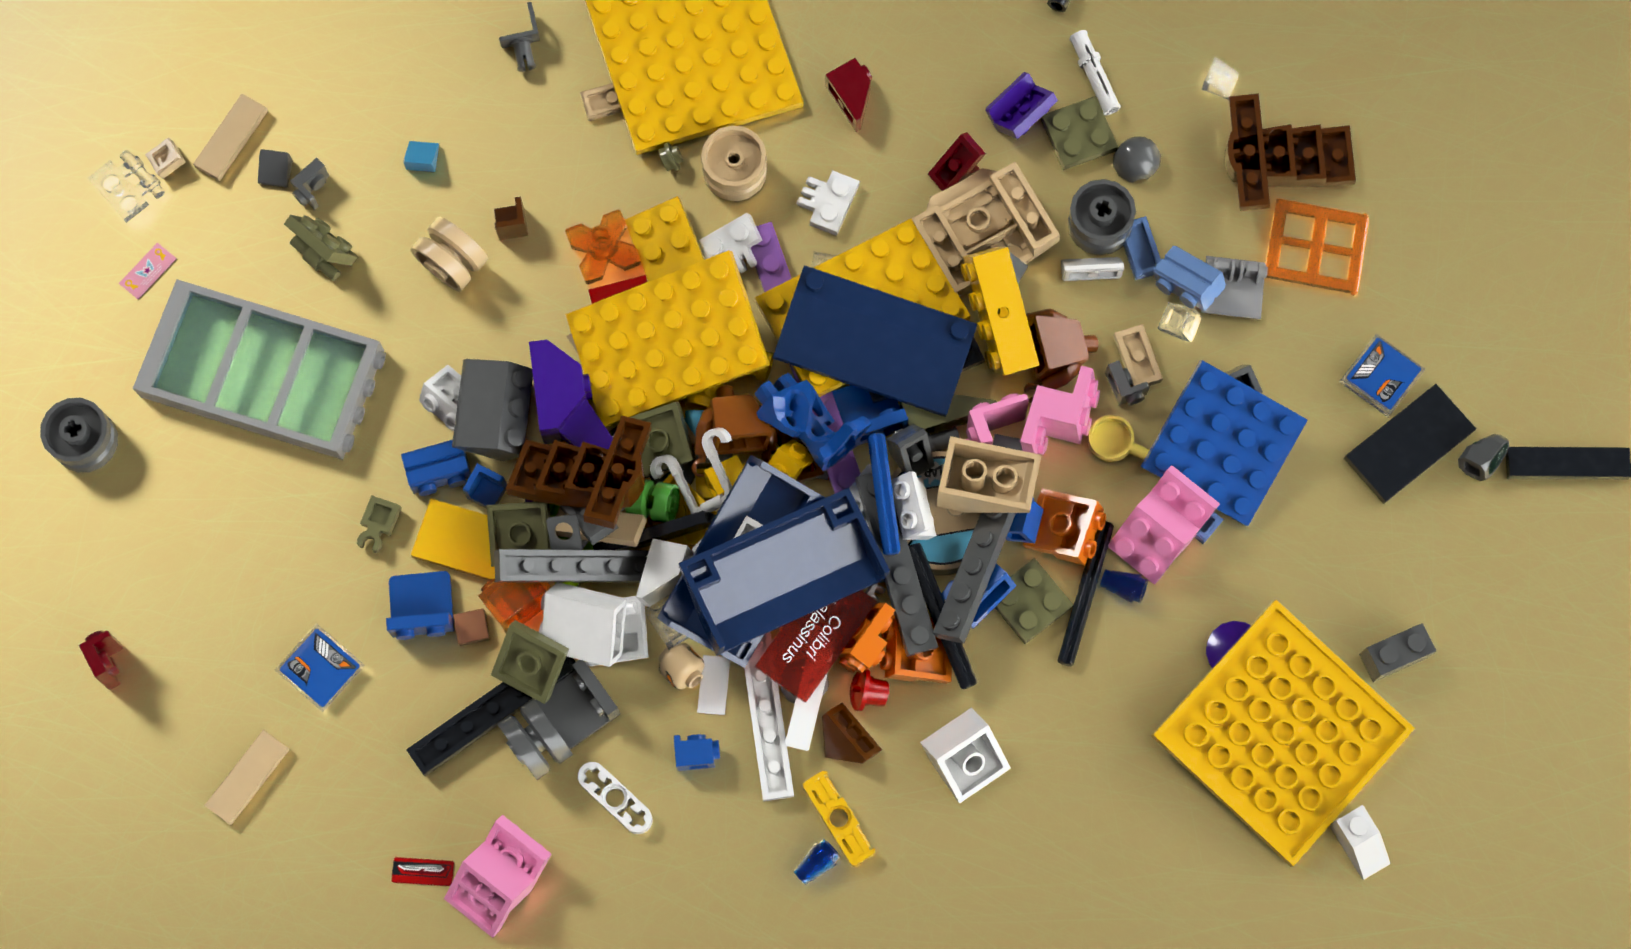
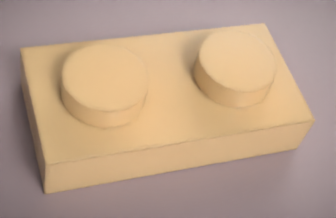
M1143 324L1115 332L1113 337L1124 368L1128 369L1132 378L1131 387L1144 382H1148L1149 386L1161 383L1163 378Z

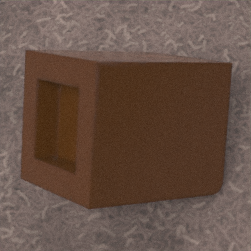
M521 196L515 197V206L494 209L496 220L494 224L499 240L528 236L525 209Z

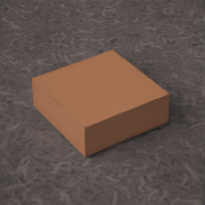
M483 608L453 614L459 646L490 640L485 610Z

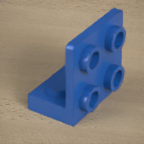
M852 385L832 391L843 424L848 421L852 422L862 416L872 423L860 440L862 442L860 445L868 443V437L871 434L883 433L886 437L908 426V417L905 409H900L896 400L889 398L873 403L867 390Z

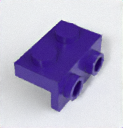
M1023 72L986 107L985 111L997 131L1019 139L1028 132L1029 128L1037 120L1048 113L1049 109L1058 99L1054 92L1035 85L1030 74Z

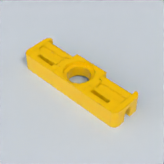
M821 771L803 783V789L852 867H856L865 859L871 858L875 854V848L869 849L871 845L858 827L859 822L844 798L838 799L840 795L830 779L828 777L825 778L828 772ZM836 810L844 811L848 816L847 824L843 827L833 826L830 822L831 813Z

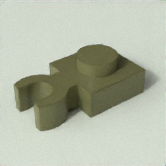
M371 495L360 522L362 526L367 527V530L359 535L357 545L363 548L368 539H373L375 543L372 551L378 554L382 548V540L380 538L382 533L391 536L402 507L396 503Z

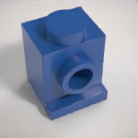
M704 734L687 736V741H682L680 735H674L675 760L678 771L715 768L714 759H720L719 740L712 741V738L706 739Z

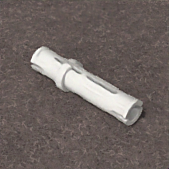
M1078 31L1071 35L1069 39L1079 57V67L1084 68L1104 115H1111L1120 110L1121 105L1118 103L1100 63L1101 56L1099 52H1095L1087 31Z

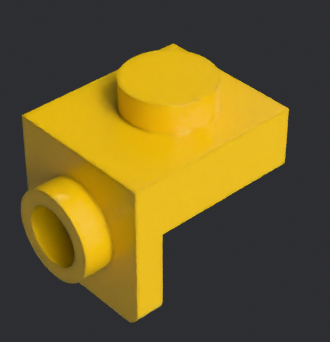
M792 439L777 449L768 464L796 480L802 470L813 462V457L804 445Z

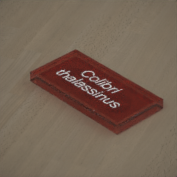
M861 590L782 626L754 667L800 701L806 703L877 601Z

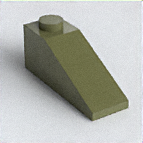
M954 394L946 417L900 402L899 406L900 409H905L908 417V426L914 424L932 435L954 426L967 424L969 411L974 406L983 402L993 404L997 401Z

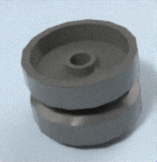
M1106 179L1090 181L1081 186L1073 196L1067 223L1069 235L1076 246L1087 253L1096 255L1111 254L1122 248L1127 238L1130 237L1136 214L1133 197L1125 187L1115 181Z
M67 398L56 403L46 412L41 422L40 438L44 448L65 468L77 473L92 472L103 467L112 459L118 447V432L114 422L94 402L84 398Z
M533 698L520 707V713L529 726L523 728L517 718L512 715L507 716L497 725L508 739L506 743L522 766L526 765L535 779L538 780L550 772V765L541 754L542 752L547 750L553 760L560 764L571 757L573 753Z

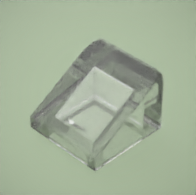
M1214 57L1201 90L1229 100L1239 73L1222 60Z
M1168 302L1158 329L1184 341L1192 342L1202 317L1195 307L1191 309L1185 305Z

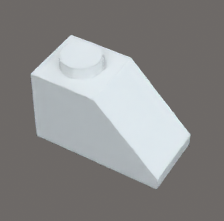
M652 539L636 598L644 606L651 607L672 593L682 575L678 563L691 558L694 554L688 545Z
M1363 805L1334 821L1329 826L1362 880L1391 864L1380 831Z

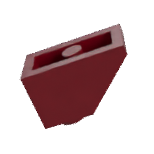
M853 58L825 74V87L855 132H857L862 127L870 95L872 75L864 64L861 66L857 59Z

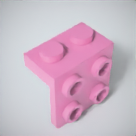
M1013 393L1003 397L999 402L993 404L983 402L974 406L968 415L966 429L968 438L966 440L992 445L991 430L1025 419L1029 402L1027 394L1018 395Z

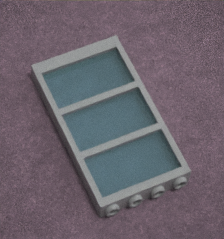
M177 279L133 390L141 398L343 460L345 453H349L353 447L355 437L352 434L356 424L360 425L365 414L363 405L366 397H371L374 391L375 380L373 379L377 369L380 370L383 367L386 353L381 343L377 340Z

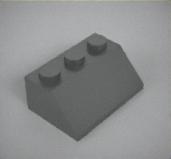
M464 359L452 447L499 461L518 458L526 437L533 381L532 368L509 361Z

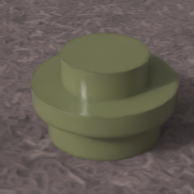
M669 142L665 143L664 147L659 149L663 165L667 171L672 169L675 171L680 170L679 163L683 162V158L677 145L672 147Z

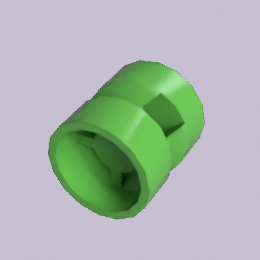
M645 479L644 490L639 499L631 507L625 508L626 513L644 515L645 519L650 516L651 520L661 523L674 520L680 503L679 487L676 484L659 482L655 485L654 481Z

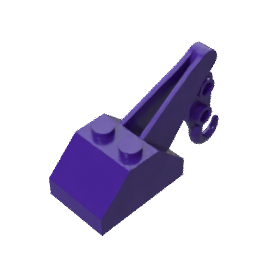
M549 340L529 342L539 430L543 443L552 444L554 440L560 442L564 440L567 444L580 447L582 441L609 449L613 438L587 401L592 400L589 374H583L581 364ZM525 499V502H534L532 500Z

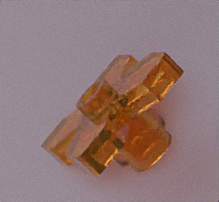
M619 209L604 214L600 225L592 229L580 223L565 230L571 249L587 253L579 265L587 285L604 278L609 262L625 271L641 264L635 245L619 241L627 229Z

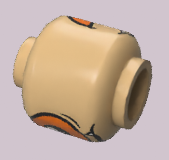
M673 643L660 654L659 672L676 689L694 688L703 679L704 660L688 644Z

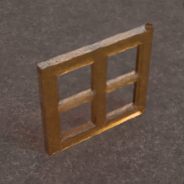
M1277 198L1265 265L1268 267L1266 278L1351 293L1352 296H1355L1358 293L1369 215L1367 213L1360 214ZM1287 213L1315 218L1311 241L1283 236ZM1327 221L1355 226L1352 248L1324 243ZM1282 244L1310 249L1306 272L1278 267ZM1322 252L1350 257L1347 280L1319 275Z

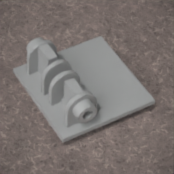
M1206 256L1205 263L1223 272L1226 285L1220 295L1214 298V302L1206 311L1201 310V313L1261 319L1264 278L1266 279L1268 267L1265 266L1266 263Z

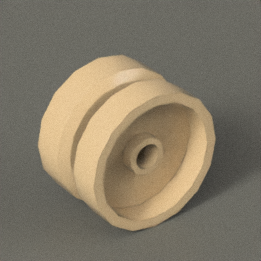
M733 125L720 128L712 133L704 143L701 155L705 183L711 192L723 200L737 202L749 199L760 191L766 181L767 156L764 143L758 135L746 127Z
M437 217L427 229L430 238L420 237L410 250L414 257L430 273L447 286L460 292L471 280L468 270L479 271L488 260V257L483 249L463 230L445 218Z

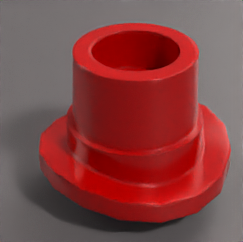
M865 668L863 673L856 672L850 685L849 694L853 709L860 712L868 705L885 706L889 696L888 681L873 678V676H870V670Z

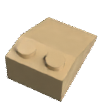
M950 436L938 489L936 507L965 513H1030L1042 455Z

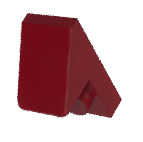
M968 132L962 133L929 171L928 175L943 191L979 171L980 169L977 164L986 153Z

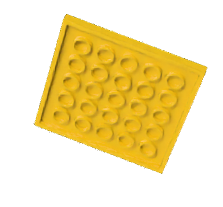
M585 0V5L636 155L663 148L667 142L671 145L712 134L723 127L740 126L803 107L804 102L767 0Z
M1274 600L1151 737L1290 867H1293L1415 728L1281 603Z

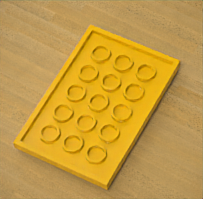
M912 218L814 267V269L967 321L971 317L913 223ZM800 275L754 297L757 307L777 341L779 340ZM791 365L800 381L808 380L819 397L846 384Z
M729 250L565 314L584 374H589L592 399L597 415L605 428L618 424L621 416L632 417L668 405L770 366L733 252Z

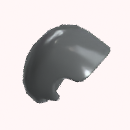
M1141 136L1125 140L1113 155V167L1118 176L1131 183L1141 179H1149L1158 170L1161 163V154L1157 145L1151 139Z

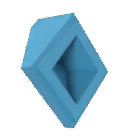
M409 141L404 157L406 170L436 172L439 143Z

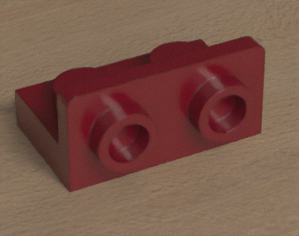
M97 631L88 635L85 638V642L80 644L79 647L95 678L107 689L111 690L120 685L116 675L121 672L113 657L110 656L121 651L123 647L109 631Z

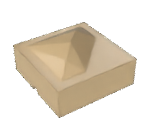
M169 137L145 154L156 174L162 179L186 162L174 141Z

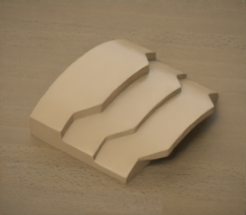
M1016 162L999 171L980 169L959 183L931 196L927 210L912 218L913 223L959 297L972 292L970 281L965 282L961 271V264H964L963 256L995 247H1008L1010 253L1027 264L1060 241L1059 232Z

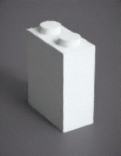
M557 582L542 596L541 609L544 611L539 633L569 648L567 657L611 667L622 656L627 598Z

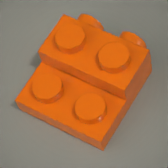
M1041 488L1037 504L1044 510L1036 542H1023L1022 545L1027 549L1052 554L1060 560L1085 565L1087 558L1092 559L1096 553L1097 543L1094 541L1097 530H1102L1106 523V513L1103 512V507L1096 500Z
M886 602L869 604L870 611L867 613L865 611L862 612L833 653L840 658L838 663L849 672L854 673L856 670L859 673H863L865 668L875 667L884 657L885 652L883 649L887 642L879 637L878 634L885 633L893 622L891 616L895 611Z
M892 615V624L885 633L881 634L882 638L887 640L886 651H884L885 655L880 661V668L885 670V678L910 682L922 680L943 684L950 683L952 681V666L941 639L936 637L938 648L906 657L895 616ZM930 618L931 624H932V627H933V630H934L935 625H934V622H933L932 618Z

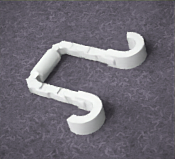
M718 427L708 430L702 437L704 452L707 458H709L725 491L724 495L720 494L702 503L699 507L684 478L682 468L675 457L668 454L656 457L650 465V472L655 480L661 478L664 474L661 469L662 463L667 464L691 514L700 511L711 513L719 509L732 488L713 444L714 436L719 437L721 443L732 441L731 435L724 428Z

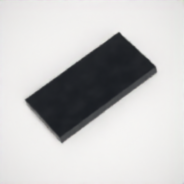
M1435 384L1349 452L1344 459L1380 501L1385 504L1476 430V427L1442 389Z

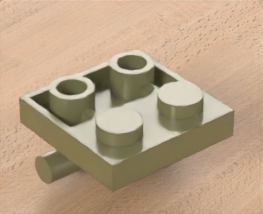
M290 215L284 223L286 227L296 234L291 239L290 245L303 255V260L316 271H322L332 281L337 280L341 272L329 262L352 266L358 258L351 251L352 245L342 237L338 236L336 238L329 232L331 227L319 218L313 220L306 215L303 217Z

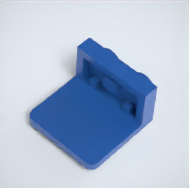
M447 571L392 576L389 579L391 618H386L387 631L393 638L409 640L415 638V635L427 634L429 637H439L446 635V632H454L451 576Z

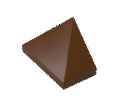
M843 703L830 709L822 716L825 758L863 764L882 750Z

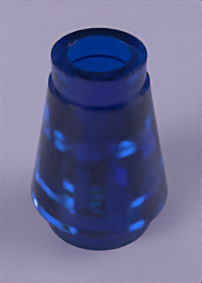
M1105 569L1100 587L1106 588V590L1130 603L1134 601L1141 603L1147 589L1148 580L1142 578V574Z
M823 839L819 843H814L794 870V873L807 885L810 881L837 865L836 861L841 856L826 839Z

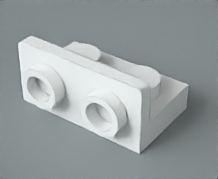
M447 365L423 383L419 401L427 411L435 414L445 423L448 429L454 431L461 375Z
M909 471L892 479L894 503L903 540H929L936 537L934 519L931 515L923 478H917L916 472Z

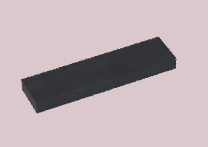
M1509 447L1506 453L1507 479L1629 480L1631 478L1630 448Z
M700 511L644 528L637 547L599 542L593 545V549L637 550L650 546L652 539L666 541L709 528L716 515Z

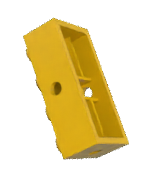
M995 247L963 256L964 264H961V271L965 282L970 281L972 293H969V300L973 311L978 310L981 322H977V330L981 340H986L988 351H985L984 354L988 368H993L995 373L1008 375L1039 366L1008 247Z

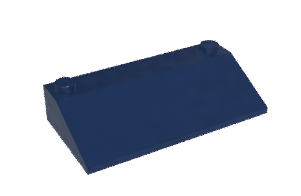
M804 265L773 359L946 417L977 324Z
M750 455L693 556L732 540L746 516L765 525L825 497L768 463ZM681 575L657 618L668 627L714 651L702 627L684 578ZM764 635L720 655L745 668Z
M849 488L678 563L702 627L716 656L886 579L890 572Z

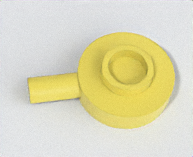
M1108 415L1101 417L1092 424L1089 430L1088 443L1091 452L1097 458L1106 462L1120 461L1129 454L1144 460L1150 450L1134 443V431L1131 425L1119 416Z

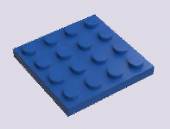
M1200 360L1144 459L1141 468L1161 478L1171 465L1220 503L1216 510L1245 526H1249L1308 420L1207 362Z

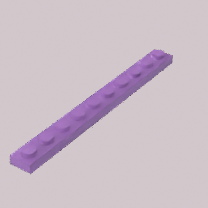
M772 221L756 226L763 241L751 247L757 261L755 268L764 292L792 279ZM790 365L795 381L797 383H800V379L795 373L793 367ZM831 391L821 396L820 399L835 420L828 427L832 431L837 432L843 425ZM853 450L836 465L826 470L834 494L850 488L855 482V478L861 474Z

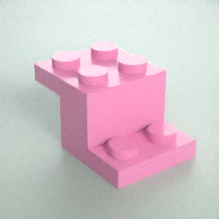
M1081 366L1073 394L1037 385L1020 440L1023 451L1044 455L1048 445V437L1045 436L1077 444L1081 443L1083 435L1088 436L1092 423V418H1089L1091 407H1097L1100 397V390H1097L1098 380H1095L1093 368Z
M1171 465L1152 491L1135 507L1109 542L1108 548L1155 585L1173 561L1190 544L1220 503Z
M502 815L495 821L486 840L462 862L444 899L493 938L501 930L509 913L532 891L552 854L522 831L516 824Z

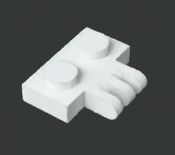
M833 170L827 183L813 177H808L806 184L815 188V190L803 187L801 194L811 200L799 197L796 204L813 212L810 226L837 236L860 181Z
M745 213L698 240V244L704 259L728 250L732 251L740 273L747 271L743 259L746 258L750 267L757 265L751 247L763 240L752 216Z

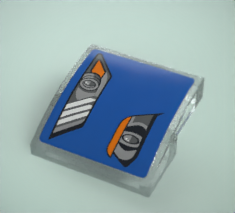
M1376 334L1339 382L1389 418L1424 372L1425 368Z
M316 623L274 670L318 709L324 712L365 665Z

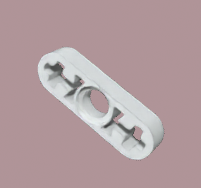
M588 762L579 769L578 781L581 786L626 829L633 834H643L650 829L653 819L649 809L602 765L597 762ZM588 770L591 772L599 770L600 772L597 776L604 784H606L608 779L612 781V783L603 788L600 796L596 794L597 791L601 790L594 782L585 783L588 779L585 773ZM614 789H618L624 794L623 803L617 807L610 806L606 801L607 794ZM630 800L635 803L630 808L636 814L645 813L643 819L646 823L643 826L636 824L634 827L630 824L633 820L626 811L623 817L618 814L628 807Z

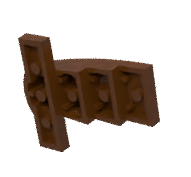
M1259 93L1229 96L1232 132L1225 149L1224 164L1231 180L1237 182L1240 211L1270 208L1268 186L1325 187L1353 185L1356 183L1350 125L1321 129V124L1292 128V125L1289 124L1262 129Z
M621 416L609 449L582 441L580 447L557 440H554L552 446L526 439L507 484L506 494L542 503L586 508L583 515L584 522L614 529L622 508L631 507L644 490L645 475L641 456L652 430L651 422Z

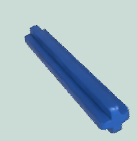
M875 433L869 435L868 446L882 550L884 555H895L900 552L901 548L886 438L883 433Z

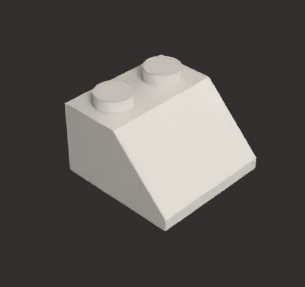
M972 707L920 742L932 765L959 803L1011 769L989 725Z

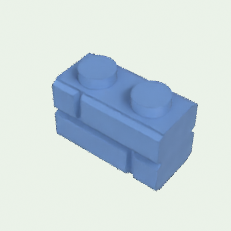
M1172 246L1166 253L1165 258L1161 259L1153 271L1158 289L1166 295L1173 293L1179 296L1181 302L1191 309L1196 306L1206 311L1214 302V298H1217L1225 289L1226 285L1223 272L1177 246Z

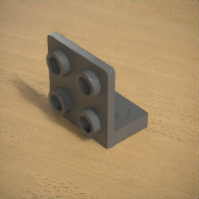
M578 660L572 664L575 671L555 684L551 697L545 704L535 699L569 749H572L620 715L618 707L583 660Z

